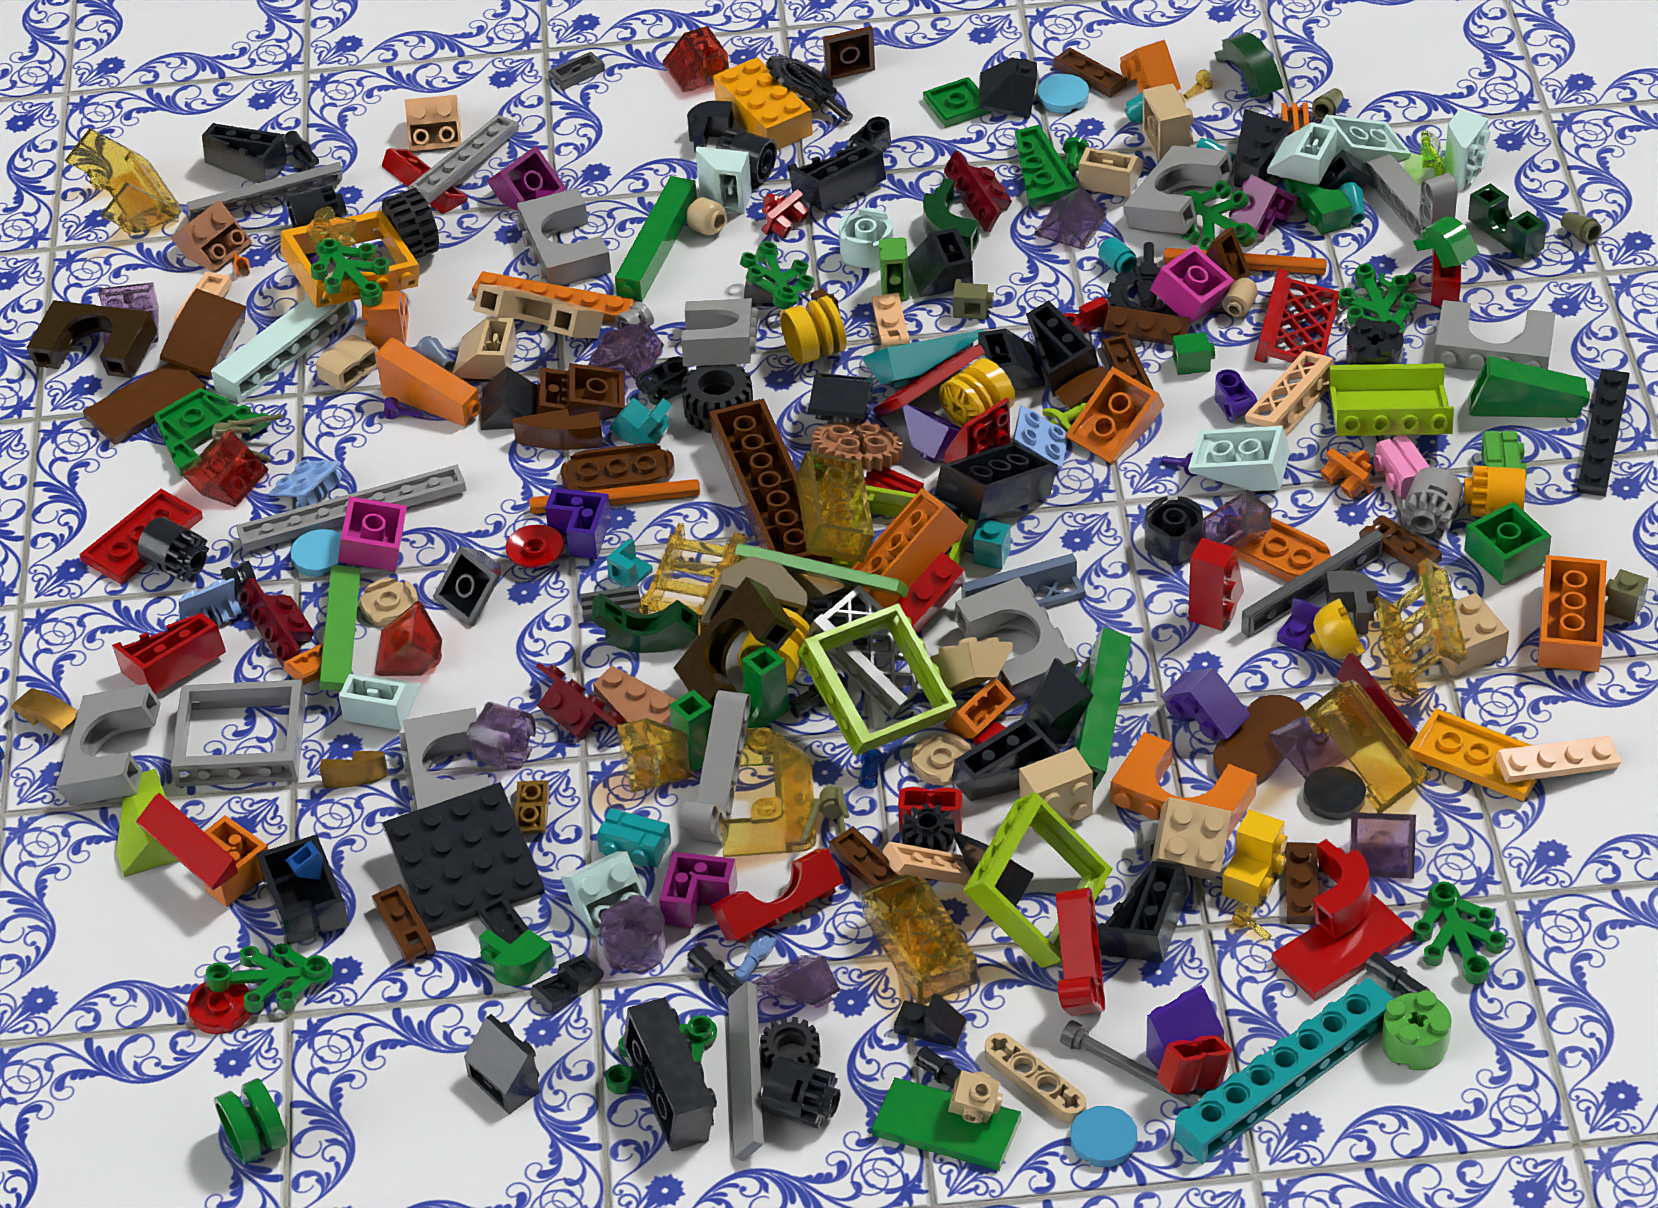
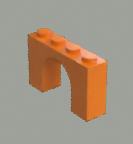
M1144 732L1110 781V802L1155 820H1159L1162 805L1169 797L1229 810L1232 812L1227 834L1228 840L1256 796L1257 774L1228 764L1214 787L1205 794L1196 797L1172 795L1163 790L1158 784L1172 763V742Z

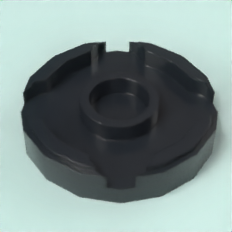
M1329 766L1320 768L1311 773L1304 782L1303 799L1305 804L1307 803L1310 806L1311 812L1324 819H1346L1347 815L1353 814L1354 816L1359 813L1365 805L1366 786L1363 779L1354 771L1344 767Z

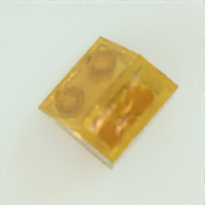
M648 718L617 725L622 768L631 793L691 778L687 737L684 731Z

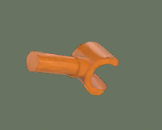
M234 253L233 265L235 275L240 276L239 269L242 268L247 269L248 273H250L249 260L246 257H239L237 253Z

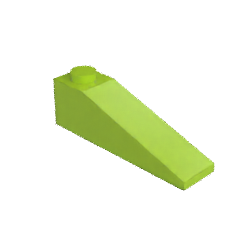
M156 769L142 772L136 795L123 797L116 852L124 877L178 861L136 822L156 794L160 793L166 798Z

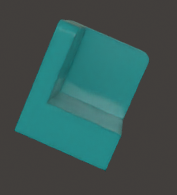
M627 539L606 557L609 578L624 587L637 586L653 572L652 565L636 557L635 542L631 539Z

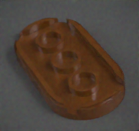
M642 443L580 451L570 456L571 460L567 463L565 461L560 470L562 484L565 489L591 491L668 482L675 472L674 457L669 450L666 449L665 451L661 449L660 445L654 443Z
M1267 695L1256 699L1247 707V711L1251 715L1228 739L1220 740L1214 749L1213 762L1219 777L1228 764L1257 774V784L1266 781L1303 737L1307 728V714L1304 707L1290 697Z

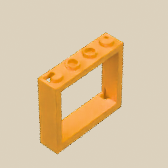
M382 210L281 231V254L316 308L361 299L360 289L347 275L344 276L341 283L342 290L338 294H328L325 291V280H315L311 277V263L305 254L316 252L317 244L329 238L341 242L343 246L381 239L397 264L390 265V270L385 275H377L373 272L365 271L360 273L368 281L377 282L382 291H400L418 287L419 264Z

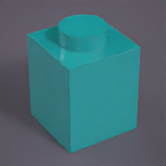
M985 519L981 521L973 538L974 564L1003 569L1011 551L1009 524Z

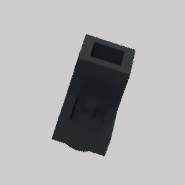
M706 101L690 109L687 114L689 141L694 143V153H696V147H707L709 137L721 138L726 136L727 129L731 130L733 128L734 114L732 101Z

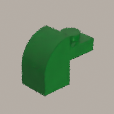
M1444 216L1421 231L1422 236L1413 241L1417 251L1434 248L1443 268L1459 266L1479 254L1469 230L1463 223L1451 216Z
M488 929L478 937L481 949L480 955L485 963L494 967L495 979L501 984L508 986L530 984L542 977L555 965L552 945L529 929L512 944L507 943Z

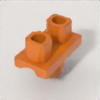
M1331 448L1326 453L1329 461L1320 472L1323 479L1328 483L1334 484L1341 476L1346 478L1340 484V488L1351 499H1354L1362 491L1369 495L1375 489L1369 483V472H1371L1373 466L1369 464L1370 454L1365 450H1360L1357 453L1350 451L1345 457Z

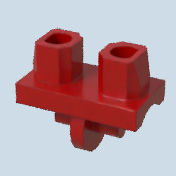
M797 189L786 199L781 194L778 196L772 193L767 194L763 198L764 207L762 208V212L766 215L767 224L762 227L761 231L766 235L774 231L783 238L793 227V223L787 219L788 217L794 219L798 224L802 223L809 213V209L801 202L803 193Z

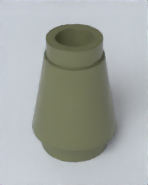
M1333 88L1317 97L1312 104L1314 116L1319 120H1323L1326 115L1335 116L1343 100L1342 91Z
M1567 212L1561 219V226L1583 244H1592L1601 235L1602 227L1595 218Z

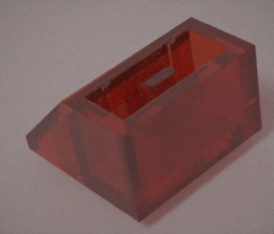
M705 26L684 33L664 58L663 66L682 93L713 84V75L729 69L728 53L710 28Z
M229 429L215 438L186 469L182 476L202 496L236 507L269 469Z

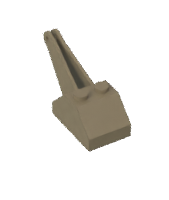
M750 556L721 571L703 607L702 622L709 624L746 576L767 586L782 608L791 610L800 616L806 614V610H813V597L843 596L850 593L853 586L801 573H788L780 563Z

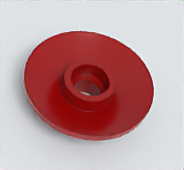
M528 525L516 530L509 536L505 547L506 554L518 566L525 568L543 567L553 563L560 557L564 549L563 537L556 529L550 526Z

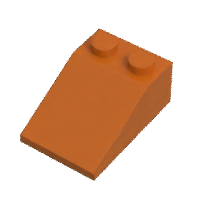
M1112 366L1065 434V437L1112 465L1150 428L1165 405L1158 392Z

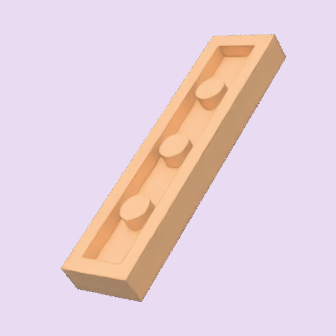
M1610 736L1501 749L1495 756L1506 783L1617 769L1621 763Z
M888 842L882 850L889 860L891 869L899 875H912L921 879L929 878L943 883H957L962 886H966L972 876L963 855L895 842Z

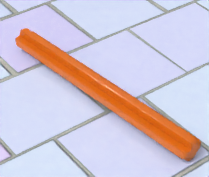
M1165 248L1163 255L1164 263L1168 264L1188 249ZM1208 250L1201 251L1206 255ZM1243 253L1249 270L1277 272L1278 268L1289 270V273L1324 275L1326 272L1327 261L1324 258Z
M698 479L587 492L608 494L609 503L612 506L699 496L700 483ZM549 495L530 498L529 505L532 514L546 513L545 506Z

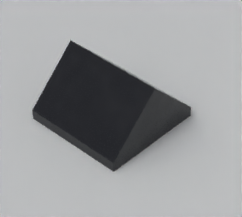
M508 366L482 389L481 430L513 429L512 418L535 415L537 384Z

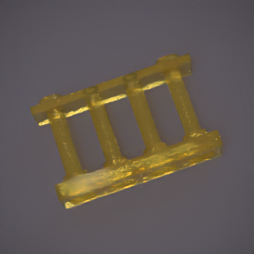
M678 523L674 534H670L668 537L666 552L646 595L641 597L639 604L640 612L652 614L672 604V602L661 601L665 591L705 598L703 605L698 607L688 606L699 614L701 633L708 625V623L702 622L703 607L721 571L744 560L737 556L735 551L737 544H746L745 534L734 533L730 543L722 546L686 539L684 524ZM683 551L722 557L723 559L721 564L712 566L680 560ZM674 571L713 577L714 580L712 584L701 586L673 581L671 578Z
M1427 558L1418 564L1420 583L1392 604L1380 596L1374 599L1377 609L1376 615L1380 623L1389 664L1391 683L1398 692H1404L1414 699L1419 696L1415 679L1442 658H1448L1460 665L1468 658L1448 572ZM1425 595V604L1402 621L1401 612ZM1427 617H1430V626L1407 643L1406 634ZM1432 639H1435V648L1412 665L1410 656Z

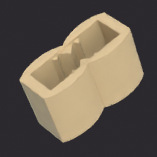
M356 335L346 337L338 343L335 349L327 351L318 358L315 363L318 378L341 391L351 388L358 382L360 377L370 374L377 368L375 354L378 351V347Z

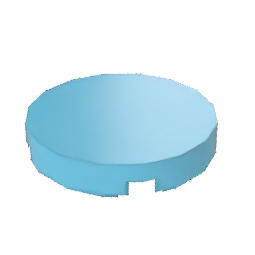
M1069 74L1053 75L1044 79L1039 84L1037 99L1046 110L1054 113H1070L1071 109L1077 108L1079 110L1088 103L1089 87L1080 77Z
M319 529L301 535L293 543L290 550L291 559L296 570L306 576L322 577L325 576V573L331 571V565L344 566L346 563L338 562L342 534L334 530Z

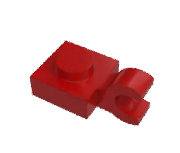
M1101 296L1080 306L1078 314L1065 313L1063 315L1079 331L1082 330L1084 333H1088L1105 324L1108 301Z

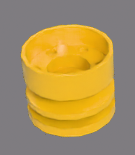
M828 296L819 298L817 302L815 300L808 302L806 309L802 305H797L781 311L780 326L782 335L791 357L799 366L819 359L820 352L827 357L832 355L833 351L839 353L846 349V333L840 313L832 299Z
M985 358L976 360L963 369L961 373L941 385L939 391L944 411L950 420L961 428L964 424L1006 397L1010 399V408L1013 407L1015 402V391L1006 373L996 363Z
M783 608L797 628L779 651L771 649L785 660L788 686L795 681L803 663L798 655V651L804 640L809 638L806 633L810 626L800 615ZM750 630L737 655L738 665L742 671V659L765 645L758 642Z

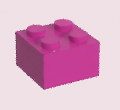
M1193 245L1160 269L1150 290L1179 316L1190 318L1192 324L1223 302L1235 280Z
M349 496L340 540L338 562L396 572L407 506Z

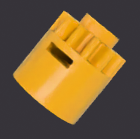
M1473 466L1472 478L1465 477L1463 492V504L1471 505L1470 516L1484 517L1512 502L1516 503L1524 511L1525 468Z

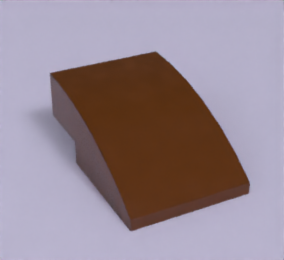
M196 288L173 325L161 351L160 360L211 377V370L223 361L233 347V339L245 323L247 306Z
M569 363L568 371L540 367L537 379L536 414L568 409L569 416L598 411L599 419L619 414L625 407V370Z

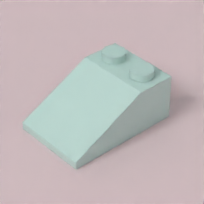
M1326 115L1321 123L1322 125L1337 128L1335 156L1343 149L1365 163L1388 154L1392 155L1398 162L1410 158L1412 154L1387 122Z
M1283 426L1199 430L1188 467L1189 472L1249 491L1280 490L1290 454Z

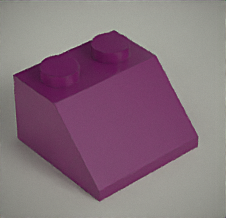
M537 146L522 154L486 180L501 203L517 212V203L564 192L567 189Z

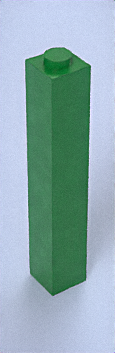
M670 176L615 275L617 296L643 302L687 221L688 207L697 199L695 180Z
M1103 627L1093 644L1085 686L1094 696L1077 724L1073 748L1076 747L1093 772L1094 790H1096L1107 771L1132 638Z

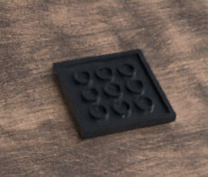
M501 782L382 822L383 830L413 905L429 933L476 917V908L502 895L506 897L510 904L545 893V886Z

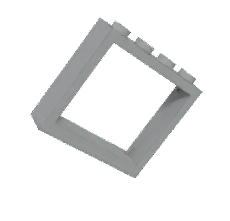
M302 679L181 685L171 760V770L176 787L298 781L306 705ZM290 705L285 752L186 757L192 710Z

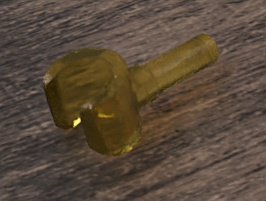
M1206 69L1200 70L1196 74L1195 80L1197 83L1183 94L1185 99H1189L1202 88L1205 90L1212 88V75Z
M1240 902L1234 910L1233 924L1239 928L1247 926L1264 940L1268 941L1272 935L1251 918L1254 914L1252 906L1248 903Z

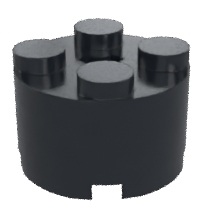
M1367 318L1357 320L1356 325L1347 334L1345 365L1402 364L1404 338L1400 332V326L1396 323L1371 321Z
M1168 496L1156 499L1147 507L1145 513V549L1154 557L1166 561L1171 566H1179L1183 561L1190 559L1199 541L1203 538L1204 518L1200 505L1192 499L1178 496L1177 500H1168Z

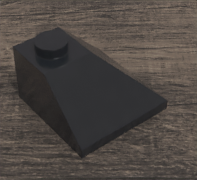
M1011 57L980 72L979 109L1030 118L1037 81V62Z
M459 546L433 597L469 626L474 627L501 577V566L483 551Z
M1054 658L1027 704L1024 717L1028 715L1054 744H1066L1094 695L1059 658Z
M957 832L954 838L972 875L989 845ZM1010 859L994 887L1016 907L1034 873Z

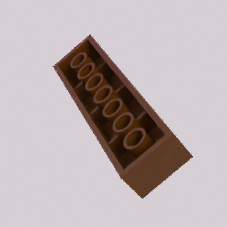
M764 398L710 411L713 441L759 547L833 564L832 548Z

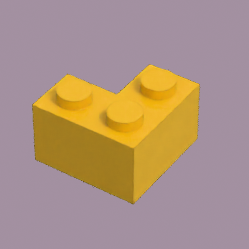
M1250 809L1248 810L1236 831V852L1223 873V896L1257 908L1264 896L1269 897L1274 885L1275 875H1281L1286 864V857L1283 856L1288 836L1284 835L1285 821Z

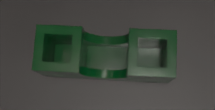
M1491 183L1471 193L1468 220L1523 260L1544 250L1547 224L1528 210L1514 218L1508 206L1509 196Z

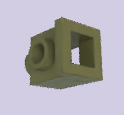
M956 279L953 293V318L986 320L988 309H993L994 292H988V284L961 283V279Z

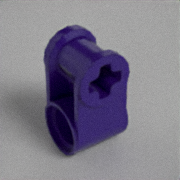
M1225 369L1217 373L1215 379V402L1220 406L1230 423L1236 422L1237 418L1245 416L1256 404L1257 398L1237 371Z

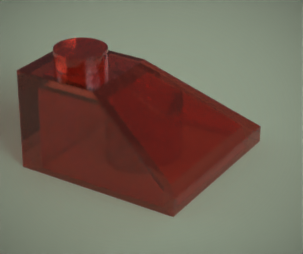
M416 601L381 630L374 672L376 675L421 676L430 668H435L441 661L443 639L421 602Z

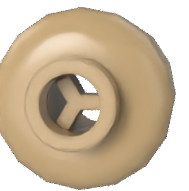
M701 197L696 199L687 209V223L694 231L712 236L721 231L726 225L727 216L725 209L718 202Z

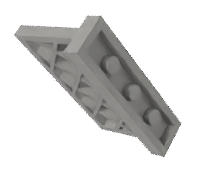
M858 585L824 615L818 616L811 624L806 635L810 638L836 628L829 621L833 616L846 617V623L852 621V618H862L872 614V611L875 613L884 608ZM859 597L866 604V612L851 611V601ZM889 629L888 633L874 632L861 637L867 638L868 650L857 649L853 645V641L825 651L891 718L897 715L904 705L922 691L920 684L916 685L917 679L911 668L910 673L895 672V660L906 661L902 653H894L895 640ZM873 639L888 640L889 652L874 651ZM926 650L928 656L931 657L932 655ZM874 658L889 659V671H880L874 666ZM895 679L910 680L911 690L904 695L896 687Z

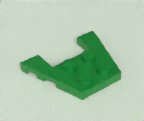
M199 388L154 414V417L175 468L182 477L202 465L200 456L190 447L197 445L200 441L212 435V430L216 423H227L229 420H243L267 416L268 414L263 412L260 415L251 412V408L243 404L240 406L229 403V399ZM271 421L240 427H250L251 431L247 434L252 436L271 425Z

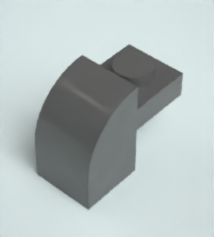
M1349 570L1327 571L1325 588L1327 604L1340 598L1347 612L1353 613L1356 633L1368 634L1369 621H1374V612L1377 610L1378 588L1371 578L1360 572Z

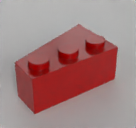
M1201 538L1190 557L1188 621L1222 631L1228 620L1232 621L1234 618L1237 603L1244 593L1236 548Z
M203 613L166 625L167 630L152 636H149L148 632L139 635L140 640L124 646H122L121 642L113 644L112 647L121 673L137 685L148 684L156 695L226 653L218 625Z

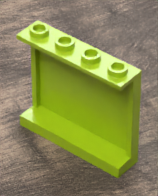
M1444 363L1329 365V396L1336 436L1453 434L1454 406H1449L1444 387Z

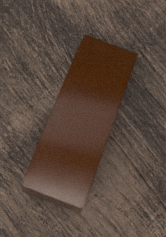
M568 409L512 418L515 441L518 444L555 450H581L604 447L598 411L569 416Z

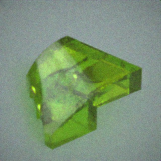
M1421 130L1423 168L1433 167L1434 177L1445 174L1443 151L1439 139L1430 131Z

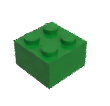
M1512 502L1466 526L1464 551L1503 585L1544 564L1546 555L1550 553L1552 536L1516 503Z

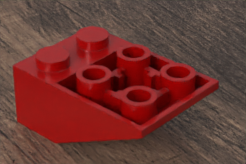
M1004 398L964 424L945 451V463L1010 443V399Z

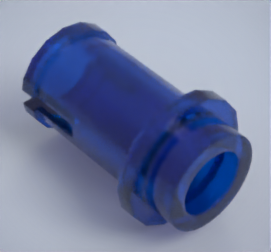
M878 749L862 753L860 757L862 767L858 783L865 789H873L878 785L879 771L885 761L882 752Z

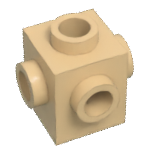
M961 1070L955 1081L948 1112L961 1115L964 1120L971 1123H987L993 1113L998 1114L1003 1094L998 1093L1001 1081L994 1080L991 1075L984 1072L970 1073Z

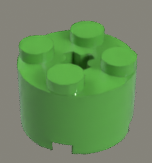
M1427 990L1420 991L1419 993L1404 994L1390 1000L1386 1005L1382 1033V1048L1386 1056L1397 1065H1399V1062L1409 1065L1411 1070H1426L1440 1064L1448 1051L1452 1020L1448 1008L1437 999L1433 992Z

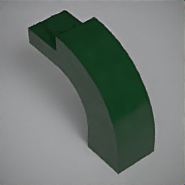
M1243 32L1223 39V49L1214 52L1217 62L1231 60L1239 67L1244 76L1250 98L1263 96L1284 88L1273 57L1263 42L1254 34Z
M944 178L940 187L935 188L933 194L925 193L923 218L925 233L928 237L933 232L958 228L972 258L979 243V221L962 218L950 212L955 201L954 180Z
M601 593L593 598L592 621L598 627L606 630L605 641L617 648L635 653L666 652L677 649L698 636L699 614L679 600L656 613L636 614L623 609Z

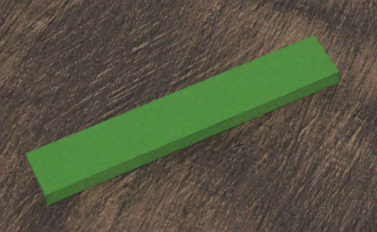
M742 543L737 544L735 554L742 559L753 556L780 563L788 571L852 586L860 585L865 589L906 598L909 590L907 585L898 579Z
M331 565L319 689L341 691L348 675L351 674L361 568Z

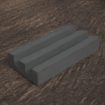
M588 52L549 70L548 75L551 81L554 80V83L559 85L563 91L604 72L605 64L592 52Z
M639 586L580 594L584 622L592 621L593 598L600 593L629 612L643 614Z

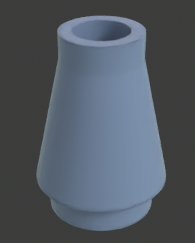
M426 336L416 345V352L449 372L454 368L455 362L450 358L437 338Z

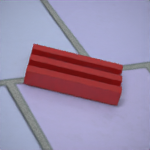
M883 466L882 471L873 468V471L871 470V472L866 473V477L863 476L860 479V487L868 485L917 494L921 488L924 489V483Z

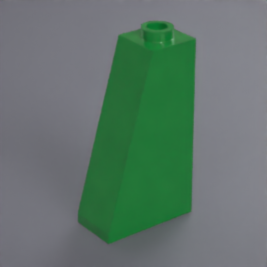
M1488 356L1468 395L1469 415L1480 417L1577 418L1582 408H1586L1590 400V391H1587L1586 378Z

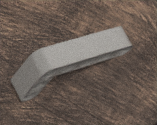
M1390 154L1364 163L1372 176V179L1368 182L1369 185L1417 238L1422 236V230L1442 217L1451 216L1455 218L1458 191L1456 181L1450 173L1423 181L1420 187Z
M718 690L716 694L697 801L684 800L679 816L680 828L692 839L725 843L751 707L750 694Z

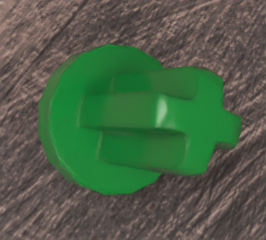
M1070 137L1064 141L1063 151L1067 154L1065 166L1070 173L1079 171L1080 159L1086 147H1090L1086 140L1079 137Z

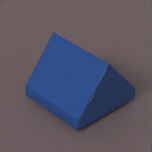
M310 841L288 857L286 862L297 877L321 880L323 857L312 841Z

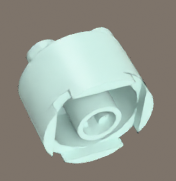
M874 208L858 209L859 213L853 215L850 212L845 214L839 222L840 254L843 263L848 266L869 268L874 271L880 270L879 240L893 238L892 220L888 219L885 212Z

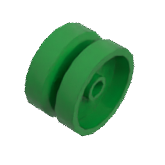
M259 1078L242 1084V1101L237 1094L230 1090L214 1097L215 1108L225 1134L237 1157L244 1165L260 1158V1141L266 1149L272 1152L288 1145L287 1134L279 1111L265 1085Z

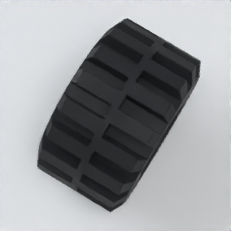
M416 188L383 199L382 211L415 259L438 251L439 234L433 213L424 196Z
M736 364L696 366V370L691 369L688 372V376L684 377L682 384L683 408L687 422L690 425H694L698 430L704 429L705 432L711 433L710 411L753 401L752 380L749 373H746L745 369L741 366L736 367Z

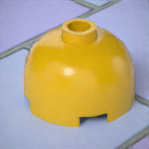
M1340 598L1328 603L1318 611L1313 621L1315 633L1310 635L1317 651L1323 649L1330 658L1335 660H1345L1348 653H1353L1356 657L1366 653Z

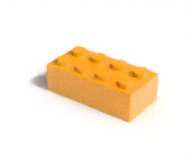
M758 57L713 75L715 100L732 101L734 119L748 133L774 139L777 150L813 135L811 109L792 90H788L778 80L774 79L769 73L770 70L766 68V65Z

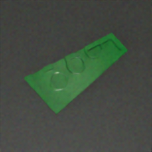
M1040 125L1016 130L1015 143L1029 208L1079 195V186Z

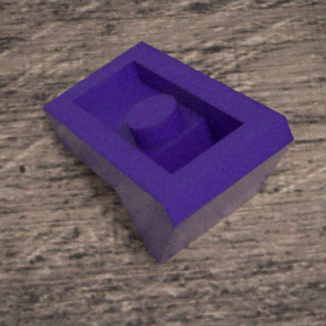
M1293 598L1291 616L1278 631L1277 642L1304 653L1312 642L1310 635L1315 633L1313 625L1315 615L1322 607L1303 599Z

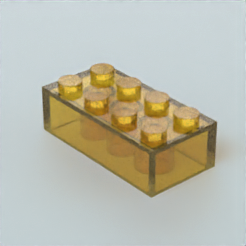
M806 451L796 475V484L807 553L864 563L874 539V530L862 462Z
M905 874L861 892L863 917L916 1003L923 1005L929 1003L934 992L944 997L978 983L977 958L926 879Z

